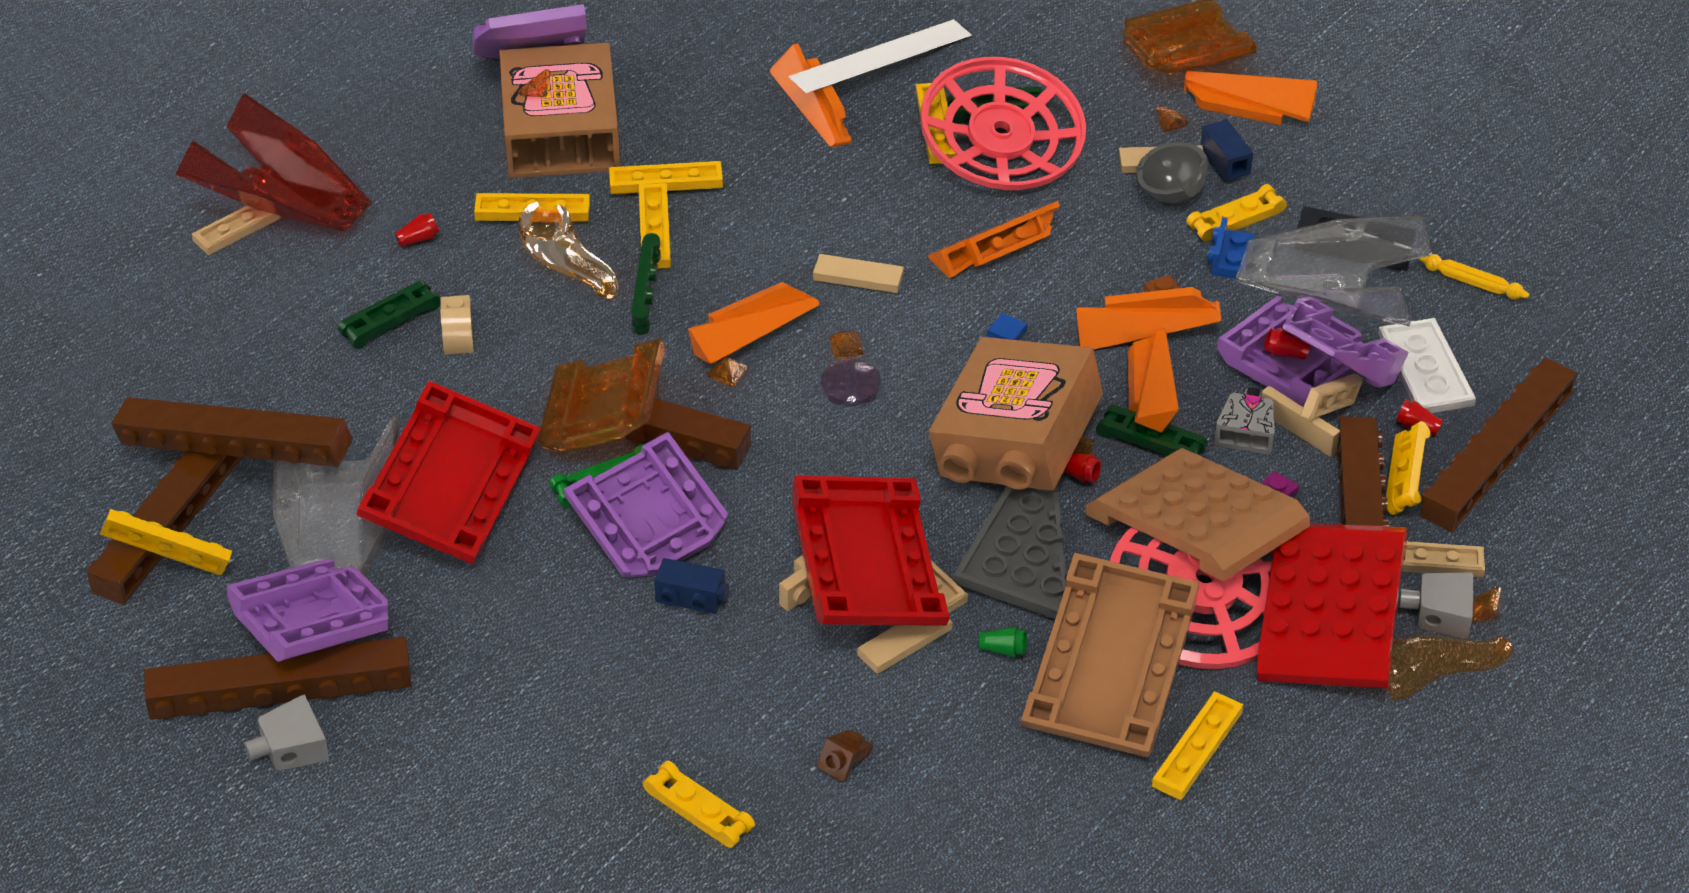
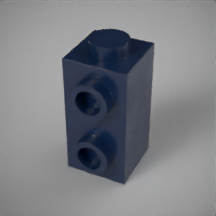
M1228 119L1202 126L1200 145H1202L1203 152L1225 181L1251 174L1253 152Z
M663 558L654 580L655 602L694 609L699 612L716 614L720 603L726 602L729 592V584L725 583L724 570Z

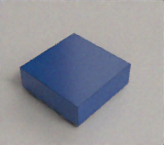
M1001 313L988 328L987 337L1020 340L1027 332V323Z

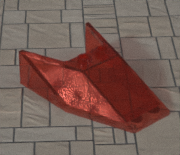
M246 93L240 98L226 127L262 167L260 169L249 167L240 173L200 144L192 141L175 174L259 211L345 232L372 203L314 140Z

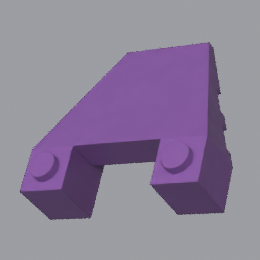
M1311 296L1297 299L1282 327L1284 331L1366 377L1365 381L1374 387L1381 388L1395 383L1409 354L1408 351L1385 338L1360 345L1327 326L1334 309Z

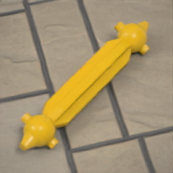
M1436 254L1420 256L1419 258L1428 270H1439L1444 276L1496 294H1507L1512 300L1529 297V293L1523 289L1521 284L1516 282L1509 284L1504 278L1450 259L1442 260Z

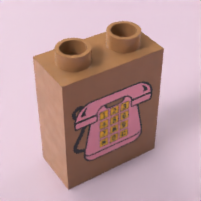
M581 43L566 46L524 47L521 49L499 50L509 178L607 172L609 167H620L618 125L609 43Z
M981 337L928 431L940 477L949 478L959 483L977 481L1002 484L1018 490L1028 487L1054 491L1103 395L1094 349L1091 347Z

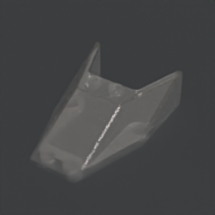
M1400 216L1337 219L1249 240L1236 275L1237 282L1295 300L1311 296L1336 312L1410 327L1411 322L1402 286L1365 288L1369 273L1374 269L1431 255L1432 251L1424 217Z
M398 415L391 417L370 456L365 460L342 461L339 467L274 460L273 520L290 568L329 558L334 560V567L344 569L350 566L358 569L366 577L390 530L358 517L356 514L369 487L373 486L401 435Z

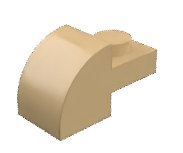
M470 295L440 297L444 355L474 352Z
M803 555L794 560V574L779 583V605L786 611H790L798 604H803L812 596Z

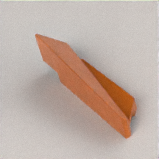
M793 44L772 66L770 74L829 147L852 143L851 136L843 124V118L846 117L844 106L832 84L805 93L788 77L821 65L817 57L807 59L806 62L799 44Z
M1187 71L1184 80V91L1191 92L1195 96V103L1200 109L1277 125L1282 124L1284 115L1309 122L1315 106L1318 82L1315 80Z
M1058 201L1047 204L930 253L927 256L948 278H951L974 264V267L980 266L1049 236L1052 229L1050 223L1054 211L1059 208L1060 204Z
M784 282L773 285L708 314L709 323L688 328L694 355L712 364L820 305L819 300Z
M1194 287L1105 296L1106 308H1076L1080 346L1091 347L1094 350L1154 336L1160 329H1165L1166 334L1221 321L1219 302L1217 300L1214 302L1208 301L1202 297L1201 291Z
M1165 329L1158 330L1154 336L1134 342L1128 350L1129 410L1136 412V423L1161 433L1179 409Z

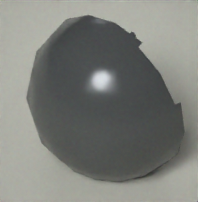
M1172 142L1162 144L1150 150L1141 158L1136 168L1137 181L1146 195L1161 203L1178 204L1193 198L1201 190L1208 171L1207 156L1200 147L1192 143Z

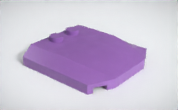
M584 4L488 18L485 20L486 25H478L473 29L472 48L475 55L484 59H500L499 50L521 49L524 47L566 46L584 43L587 31Z
M1276 296L1218 339L1217 349L1229 366L1267 387L1274 388L1299 405H1304L1311 388L1351 375L1355 371L1310 346L1305 360L1269 355V352L1263 349L1270 328H1282L1294 305L1282 303L1283 297ZM1331 316L1328 327L1360 345L1363 344L1361 341L1362 334L1357 329Z
M669 432L643 445L642 452L594 478L588 475L564 488L563 494L623 578L655 576L663 558L684 561L712 544L728 518L727 511Z
M329 558L227 585V597L234 615L277 662L388 630V600L358 569L350 566L344 569L334 567V560Z

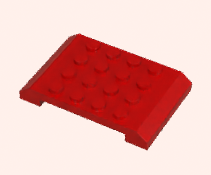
M428 381L417 401L412 416L372 487H369L360 503L356 516L473 564L477 560L531 455L541 427Z
M795 475L793 480V509L816 619L819 623L835 625L947 626L950 616L944 593H939L931 563L919 513L921 498L916 478Z
M1310 523V527L1274 549L1258 650V681L1389 689L1392 667L1391 653L1399 589L1408 540L1407 527Z

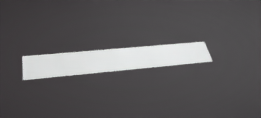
M953 19L788 77L805 93L972 35Z

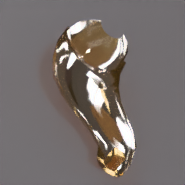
M538 202L524 209L521 217L518 219L519 236L523 246L536 261L549 269L593 287L596 294L601 298L609 299L618 295L619 283L616 273L608 264L589 252L579 241L575 233L574 223L571 222L570 214L566 208L559 204L556 209L546 210L541 208Z
M1410 634L1393 639L1391 653L1392 667L1389 689L1386 690L1391 694L1392 700L1408 698L1417 690L1421 691L1429 682L1442 676L1497 668L1511 657L1514 647L1508 640L1502 637H1493L1487 641H1468L1428 634Z

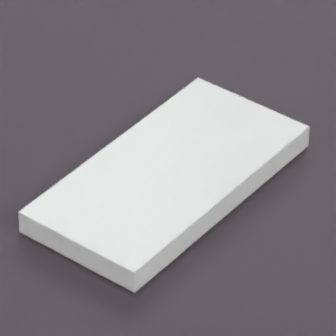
M1435 318L1379 327L1378 335L1380 339L1385 338L1409 352L1398 376L1411 402L1417 401L1431 413L1475 406L1476 397Z

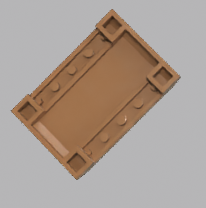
M1184 448L1169 454L1086 504L1087 516L1108 526L1117 520L1198 558L1201 571L1222 581L1230 578L1310 527V516L1297 499Z
M1074 553L1066 577L1063 597L1033 691L1028 696L1021 718V726L1149 758L1155 745L1194 613L1199 582Z

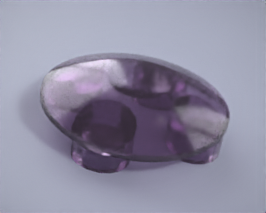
M856 359L837 361L829 365L821 376L822 388L828 394L829 401L833 404L860 401L871 402L876 398V392L881 383L880 374L875 367L867 362Z

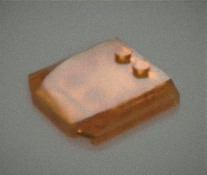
M1199 0L1125 19L1124 44L1145 67L1166 75L1208 68L1246 58L1257 52L1256 42L1245 31L1238 34L1223 19L1222 7L1215 0Z
M658 338L636 344L633 348V355L587 367L581 359L556 366L538 437V442L544 449L571 452L621 439L649 422L666 349L662 339Z

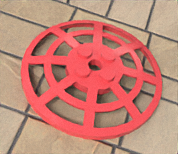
M981 57L957 63L934 79L926 91L921 106L920 121L922 133L933 154L958 176L988 188L1025 190L1051 183L1073 167L1081 154L1085 142L1086 122L1079 101L1071 90L1048 71L1018 59ZM994 71V85L980 86L963 92L954 81L970 73ZM1006 72L1028 77L1047 88L1035 98L1023 90L1005 86ZM946 87L955 100L948 107L944 120L929 116V110L934 98L942 88ZM994 94V102L983 104L980 107H977L971 101V99L979 96ZM1005 95L1020 99L1029 105L1021 109L1016 105L1005 102ZM1055 95L1062 100L1069 110L1075 127L1058 129L1054 116L1045 106ZM961 106L971 115L969 125L952 123L955 113ZM1039 112L1046 121L1049 130L1035 131L1031 117ZM929 126L944 131L947 142L956 153V156L948 158L939 149L930 134ZM1003 128L1006 130L1007 133L1002 134L997 132L995 129ZM953 133L968 136L973 146L963 151L957 144ZM1076 138L1072 155L1062 168L1048 162L1054 155L1060 139ZM1050 140L1048 149L1042 157L1029 150L1033 141ZM984 154L996 159L997 168L983 165L973 159ZM1022 157L1031 163V165L1023 168L1008 169V160ZM967 163L979 171L997 175L998 180L976 175L960 167V165ZM1037 169L1050 174L1038 179L1022 182H1010L1009 176L1025 175Z
M1131 527L1125 532L1116 544L1110 561L1120 563L1121 555L1125 552L1141 556L1138 566L1141 569L1148 570L1150 559L1168 565L1166 575L1199 582L1194 612L1214 614L1218 623L1216 625L1191 622L1188 632L1206 636L1222 635L1227 653H1199L1183 649L1179 665L1198 669H1225L1238 667L1258 659L1260 642L1240 650L1235 632L1251 625L1259 618L1261 613L1264 615L1270 580L1268 573H1271L1272 561H1263L1259 558L1230 578L1222 581L1201 571L1198 558L1181 550L1177 551L1174 555L1161 551L1157 548L1164 542L1156 538L1147 546L1129 542L1139 530ZM1259 573L1261 582L1259 597L1242 587L1243 575ZM1206 575L1212 582L1202 583L1196 576ZM1237 599L1252 607L1247 614L1231 622L1227 609L1233 606Z

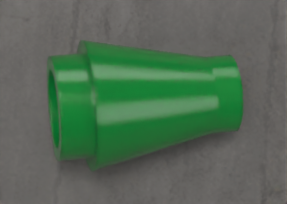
M1018 626L980 632V650L1018 658V655H1025L1027 652L1028 637L1026 629H1019Z

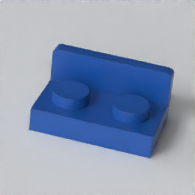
M1222 217L1220 227H1214L1212 243L1216 245H1210L1207 262L1212 263L1211 275L1245 280L1255 234L1227 230L1228 218Z

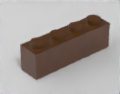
M642 394L637 395L624 417L625 439L647 444L669 432L686 456L721 467L738 470L751 447L750 424Z

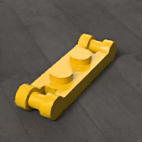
M1265 184L1255 193L1203 213L1193 212L1188 216L1186 222L1193 230L1198 231V236L1204 242L1212 240L1214 227H1220L1222 217L1228 218L1227 230L1236 231L1283 212L1287 207V202L1282 196L1276 195V190L1270 184Z
M1424 422L1413 425L1410 431L1403 430L1395 435L1386 491L1387 510L1392 515L1402 512L1407 505L1412 507L1421 502L1418 487L1425 439L1430 437V430Z
M665 761L658 767L659 772L656 775L648 776L642 783L644 789L651 796L728 848H732L739 842V836L742 833L747 834L755 827V821L748 813L744 811L739 812L681 773L671 761ZM669 782L673 786L668 789L664 784Z

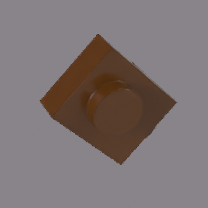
M845 730L826 738L817 767L840 781L847 780L852 764L869 757L873 745L863 740L861 734Z

